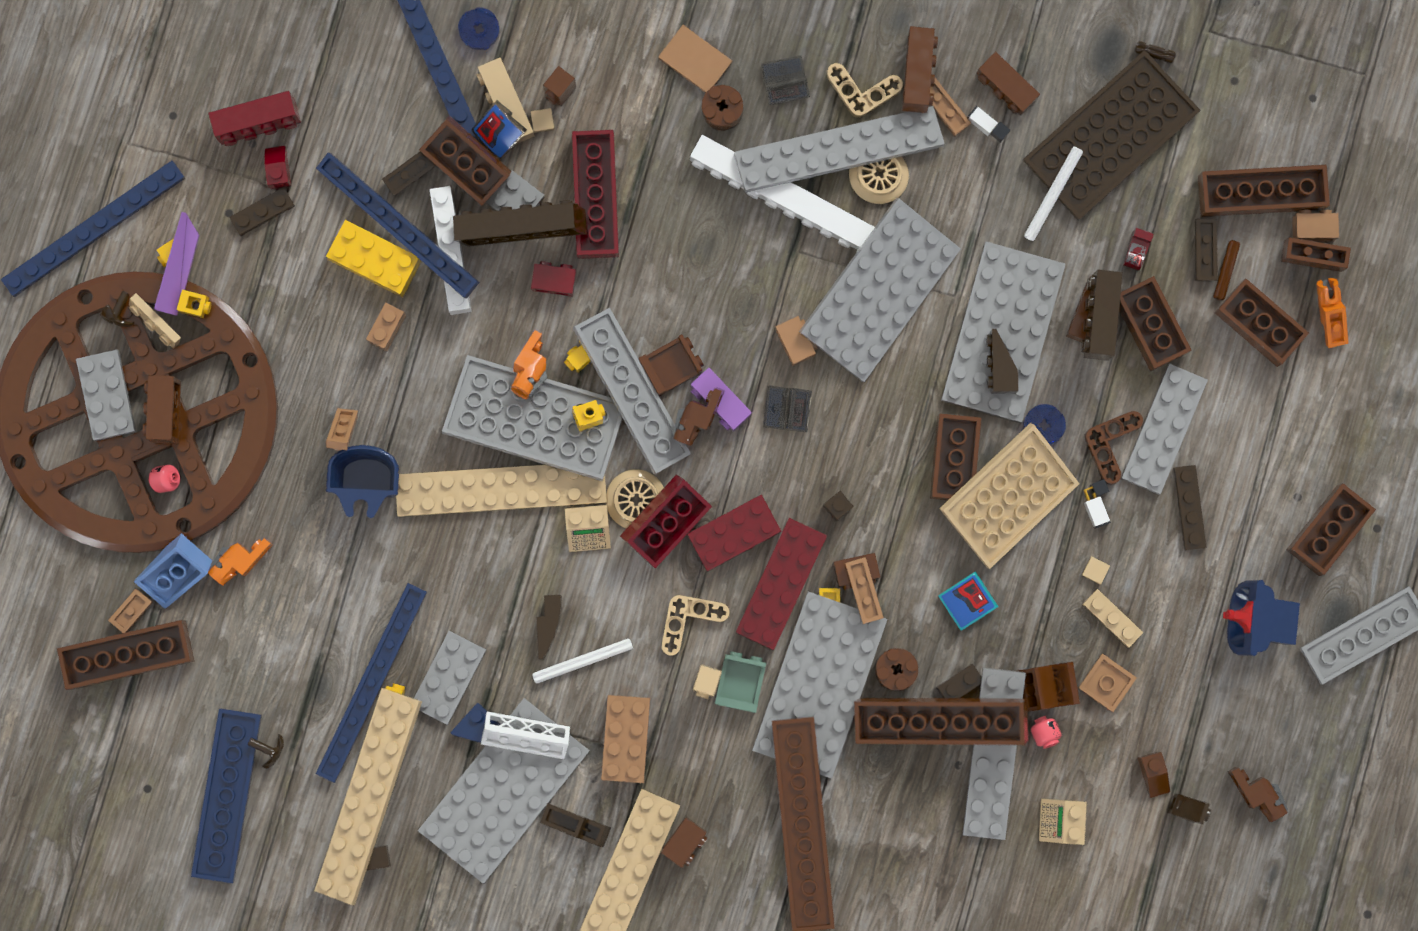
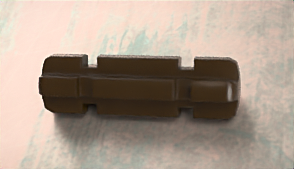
M1138 41L1135 47L1136 53L1141 54L1145 50L1152 58L1164 59L1168 63H1172L1176 56L1174 51H1165V48L1151 44L1146 45L1142 41Z

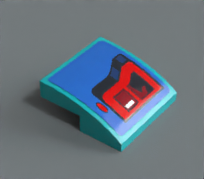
M976 571L938 595L961 631L999 607Z

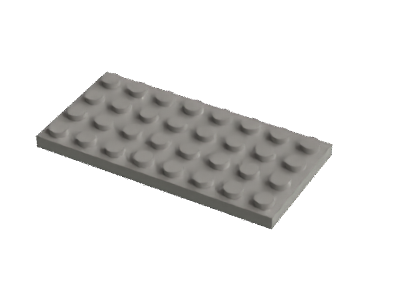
M896 198L805 322L799 333L860 381L865 382L961 248L901 199Z
M985 242L941 401L1022 423L1065 263ZM992 329H997L1018 369L1019 391L1016 394H991V389L987 388V376H991V368H987V355H990V347L986 345V336L990 334Z
M467 355L442 429V434L603 482L623 419L612 398L546 379L531 397L523 399L511 390V385L517 374L513 371V368ZM596 400L598 405H603L606 416H603V424L579 432L572 414V407ZM592 410L586 412L587 415H593L594 413Z
M808 591L752 751L775 758L772 720L814 716L819 773L832 779L855 714L854 702L861 697L887 619L883 618L862 624L857 608Z
M525 698L510 715L556 724ZM511 725L514 729H522L519 725ZM537 728L532 729L535 733L543 732ZM553 733L557 737L564 738V733ZM570 734L564 759L486 745L418 831L484 884L590 750Z

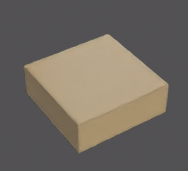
M551 108L531 111L534 133L555 130Z
M1091 556L1082 576L1101 585L1110 565Z

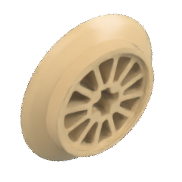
M902 156L888 159L890 162L886 166H883L884 161H882L881 165L878 162H875V166L872 163L867 164L870 168L863 167L864 165L850 168L849 179L856 194L865 201L874 204L889 203L901 196L909 180L908 167ZM892 164H893L894 167H895V168H892V169H887V168H888L889 166H891ZM876 170L884 172L883 178L875 177ZM862 171L870 174L862 175ZM897 172V176L891 175L890 173ZM871 178L868 183H865L864 179ZM888 179L895 180L896 182L892 184ZM872 182H875L874 189L869 187ZM884 182H885L890 188L885 189ZM878 183H880L882 190H877Z
M634 469L619 474L610 483L606 493V505L611 518L617 524L627 529L636 519L632 517L634 509L637 508L639 515V507L644 510L643 504H649L644 500L655 498L664 488L662 483L656 476L644 470ZM634 482H640V486L637 492L635 490ZM632 483L633 492L626 487V484ZM642 484H646L648 488L643 493H640ZM625 488L629 496L621 494V489ZM651 489L653 495L644 497L643 495ZM635 494L642 498V502H639L638 506H634V502L630 501V498L634 497ZM618 496L626 497L628 500L618 502ZM629 503L626 508L620 509L619 504ZM630 506H632L630 516L624 514V512Z

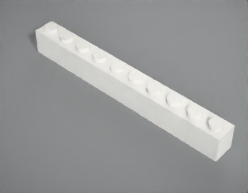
M702 135L690 156L692 165L700 170L705 168L711 171L710 174L719 180L721 178L728 180V184L736 189L743 188L734 152ZM791 182L747 192L754 199L759 197L765 200V204L773 209L778 207L784 210L783 214L792 219L794 217L799 218L806 227L812 229L814 226L820 230V234L827 238L832 236L838 239V243L846 248L851 246L858 251L875 228Z

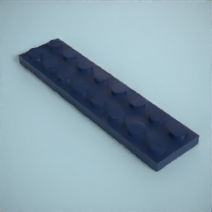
M219 708L191 877L234 883L256 749L249 746L248 742L251 737L258 740L261 714Z

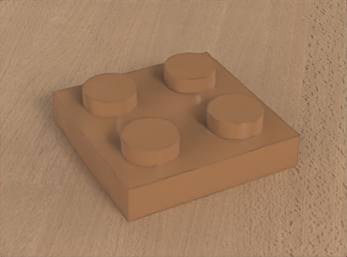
M1102 653L1078 686V689L1109 711L1114 712L1137 677Z

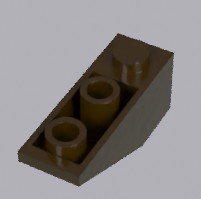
M992 329L990 334L986 336V345L990 347V355H987V368H991V376H987V388L991 389V394H1016L1019 391L1018 369L997 329Z
M1174 793L1168 813L1190 822L1203 824L1204 821H1208L1211 809H1209L1210 804Z

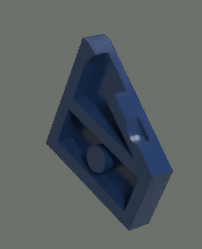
M477 702L450 733L455 737L481 743L485 717L488 711ZM490 720L491 725H501L498 721Z

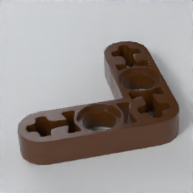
M1137 411L1128 412L1096 425L1085 433L1087 446L1102 480L1105 479L1106 484H1115L1121 478V471L1108 441L1141 427L1143 417ZM1130 415L1133 418L1137 417L1136 426L1129 424L1125 426L1127 430L1124 431L1123 423L1130 420ZM1111 423L1118 424L1120 428L1118 434L1114 435L1109 432L1108 426ZM1091 431H1094L1095 434H1100V437L1097 438L1099 444L1103 442L1105 446H1100L1099 448L1094 450L1093 446H1096L1097 444L1094 439H1090V436L1092 435ZM1100 450L1107 451L1109 455L1107 461L1103 462L1098 459L1097 453ZM1112 462L1113 465L1109 466L1110 471L1116 472L1113 481L1111 478L1107 479L1108 469L1107 467L1102 469V465Z

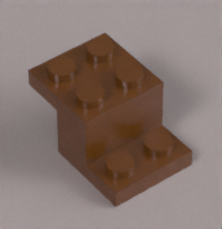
M1073 662L1016 670L1026 673L1023 698H1027V712L1080 704Z

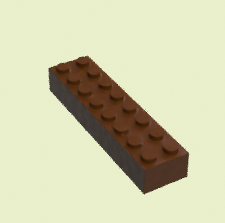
M860 698L854 702L856 744L1025 745L1028 742L1027 698Z

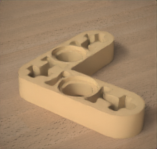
M834 63L827 70L828 80L850 113L857 118L865 116L899 94L903 87L902 79L899 76L891 75L864 93H861L843 65ZM833 69H835L836 71H841L840 78L843 82L839 86L837 85L840 82L838 77L831 76L833 74ZM890 81L893 83L898 82L897 90L894 88L887 91L889 95L886 96L884 90L890 86ZM845 85H849L853 88L854 92L852 95L846 96L842 93V88ZM874 91H878L882 95V99L878 102L873 101L870 97ZM856 95H858V97L856 98V102L859 105H864L862 108L863 112H860L859 110H854L856 105L852 99Z
M681 595L674 596L670 600L662 640L663 652L669 656L679 652L686 616L723 622L729 616V608L719 602ZM678 599H682V603L685 604V607L680 608L679 614H684L683 619L678 616H670L671 612H676L673 602H677ZM696 603H703L706 610L703 614L698 615L694 612L693 607ZM708 604H712V609L714 610L723 607L726 615H722L721 619H719L717 614L711 613V617H707L706 615L709 611ZM674 619L679 620L681 623L680 630L676 632L671 631L669 628L670 621ZM667 632L672 635H680L679 639H674L677 649H673L672 652H668V648L665 647V644L669 643L671 638L666 637Z

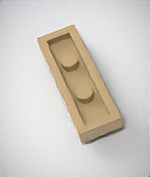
M137 294L130 298L129 309L137 317L140 315L145 320L144 324L151 331L155 330L160 335L159 339L166 346L170 345L174 349L180 343L181 337Z
M1098 589L1082 604L1127 648L1143 634Z

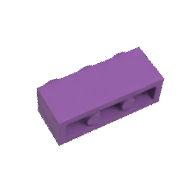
M708 368L691 383V393L698 400L702 398L706 402L710 390L713 391L716 387L725 390L716 414L721 418L720 424L727 431L731 429L734 432L752 415V412Z

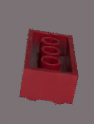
M290 91L208 113L215 138L221 145L225 146L235 145L238 140L245 139V141L257 138V135L264 133L265 135L275 134L278 129H293L297 127V124L301 123L295 99Z
M676 474L620 537L656 569L712 506L691 485Z
M761 494L688 533L687 536L706 571L709 572L780 534L781 529Z

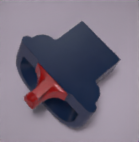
M1246 580L1241 582L1233 592L1230 608L1223 612V618L1228 620L1227 640L1232 652L1239 656H1255L1258 652L1267 650L1270 643L1296 645L1300 603L1275 599L1272 588L1265 585L1263 580Z

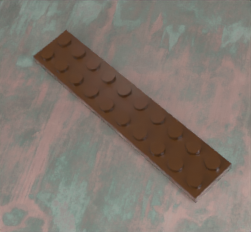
M814 716L772 720L792 931L835 929Z

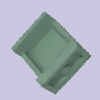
M730 651V655L725 654L715 704L756 713L767 664L762 662L763 658L751 656L750 659L742 658L741 653Z

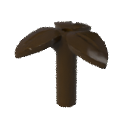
M122 291L113 310L110 305H106L100 316L105 321L120 327L134 325V322L123 321L119 316L129 294Z
M278 734V745L272 748L251 737L248 745L270 756V760L262 765L263 768L268 769L280 757L284 740L282 735Z

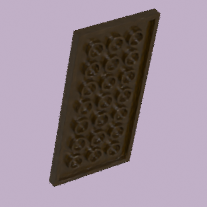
M1144 50L1023 159V162L1050 189L1072 148L1077 147L1083 151L1058 197L1059 201L1079 221L1201 110Z

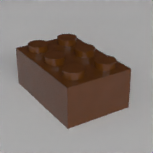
M148 376V381H145L144 384L147 402H144L143 411L147 417L146 423L143 424V436H146V440L152 443L179 444L181 381L174 376Z

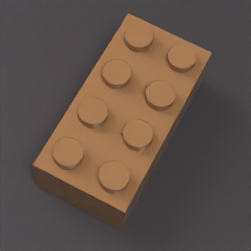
M608 695L601 780L644 783L650 698Z

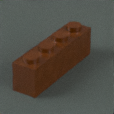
M910 26L902 111L927 113L928 107L933 105L934 94L930 93V87H934L935 74H931L932 68L936 66V55H933V49H937L938 36H934L935 28Z

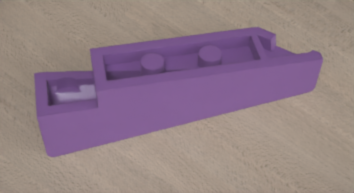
M185 212L181 213L154 307V310L178 316L176 309L181 291L186 290L200 236Z

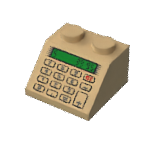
M607 505L565 509L569 552L611 549Z
M1041 799L1039 841L1084 845L1087 802Z

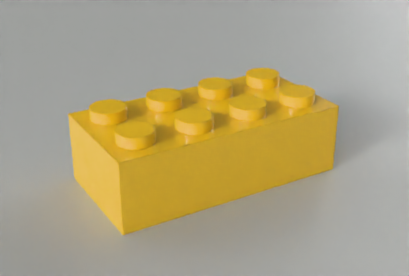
M347 220L344 221L326 255L329 261L402 298L422 262L414 254Z

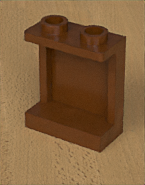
M682 334L677 339L650 354H645L638 358L659 396L702 373L701 367L704 364L699 355L694 356L691 350L694 348L688 337L684 338Z

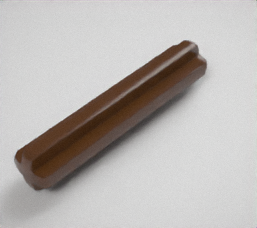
M1230 240L1213 295L1217 300H1224L1240 248V242Z

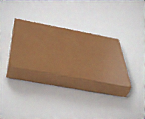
M684 25L681 26L658 57L659 60L705 93L716 85L732 64L731 59Z

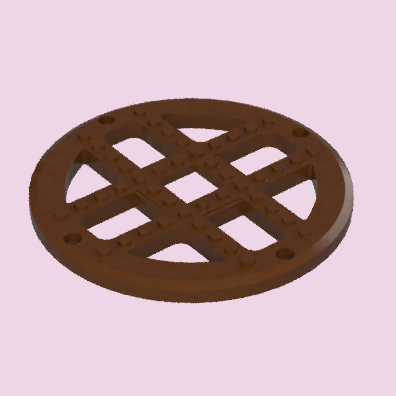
M133 271L96 277L80 283L52 299L23 327L3 362L0 371V457L4 469L21 498L35 514L54 529L78 542L115 552L145 553L163 550L181 533L187 539L193 541L209 533L235 513L251 495L266 469L274 447L278 423L277 389L269 360L258 338L239 314L222 299L192 282H187L186 291L207 296L209 298L208 302H211V309L209 314L204 315V318L189 314L185 315L210 329V332L166 352H157L140 315L138 317L135 316L129 309V300L134 294H137L146 304L155 305L164 274ZM122 291L127 292L129 297L119 315L120 319L134 322L132 326L121 327L135 358L134 362L122 366L128 392L144 386L145 381H148V376H172L216 355L225 353L230 356L239 376V385L234 390L189 410H186L181 398L179 444L152 443L146 440V436H143V430L125 438L123 435L98 440L97 443L100 449L49 471L42 468L33 447V439L37 434L84 413L89 422L76 362L77 358L90 356L79 330L80 324L84 319L102 312L106 305H110L113 310ZM88 293L92 294V301L89 304H84L83 296ZM194 303L193 308L198 309L200 303ZM58 340L75 379V389L64 397L27 412L31 387L37 370L50 348ZM250 356L257 358V364L254 367H248L246 364ZM245 411L241 438L231 463L219 481L214 485L197 446L196 435L200 430ZM173 447L192 490L193 499L189 505L167 515H160L155 508L137 462ZM20 457H24L26 460L25 466L22 469L16 466V461ZM113 471L134 516V521L118 520L96 515L69 500L62 494V491L104 472ZM186 520L190 521L191 529L188 532H183L180 528L181 523Z

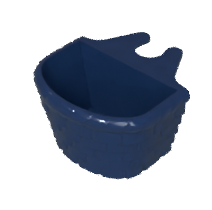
M355 445L348 447L347 450L336 452L330 458L327 467L326 492L338 496L347 517L354 515L353 505L357 500H365L367 502V516L373 518L386 497L393 498L398 495L399 466L395 458L387 451L375 446Z

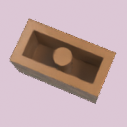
M1300 210L1299 213L1292 217L1293 238L1308 241H1335L1339 238L1338 213H1332V210H1321L1319 213H1311V210Z
M385 302L366 340L387 352L406 317L405 312Z
M799 316L775 327L792 366L816 355L815 350L818 349L815 344L799 333L805 324L804 319L800 321Z

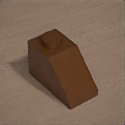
M1154 752L1137 757L1149 798L1170 793L1168 771L1162 752Z

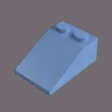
M181 533L135 579L134 583L166 609L208 574L212 560Z

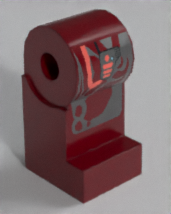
M1139 228L1133 231L1123 266L1140 271L1152 241L1153 233Z

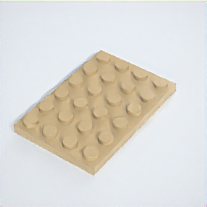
M1030 423L956 492L940 510L983 564L990 569L1079 485V482L1036 426Z

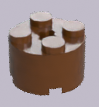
M727 85L711 87L702 100V113L705 121L710 127L719 131L729 130L739 124L743 117V100L740 93ZM722 104L726 105V108H724L723 111H719V107H721Z
M893 648L885 651L878 657L875 663V675L878 682L884 688L893 691L904 690L915 682L918 676V663L909 651ZM899 664V669L902 671L894 675V670L891 667L892 665L897 666Z

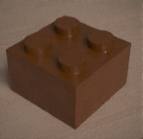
M685 817L663 847L661 853L681 868L684 864L688 866L695 857L693 851L696 847L701 849L708 839L705 836L707 832L691 819Z

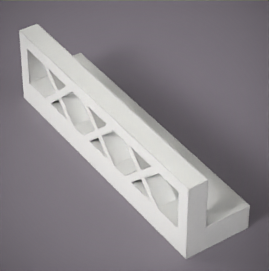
M487 712L481 744L564 759L569 743L570 727ZM490 720L498 721L501 725H491ZM511 725H519L522 729H514ZM537 728L543 732L535 733L532 729ZM553 733H564V738L557 737Z

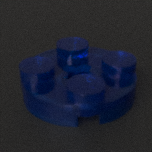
M478 7L467 11L459 20L458 30L460 38L466 46L472 49L487 50L499 37V22L494 13L486 8ZM482 24L484 31L477 34L474 26Z
M1040 404L1031 409L1023 422V429L1030 423L1034 424L1049 445L1059 441L1066 429V421L1063 414L1056 407L1049 404ZM1043 419L1046 420V423L1050 424L1046 431L1039 427V423H1042Z

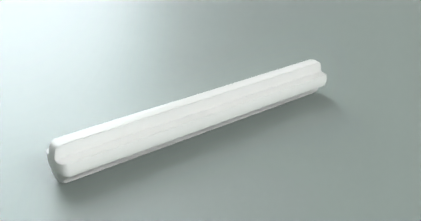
M1077 147L1072 148L1024 234V237L1030 241L1035 240L1083 153L1081 149Z
M625 639L534 672L532 676L535 683H540L631 650L633 646L630 639Z

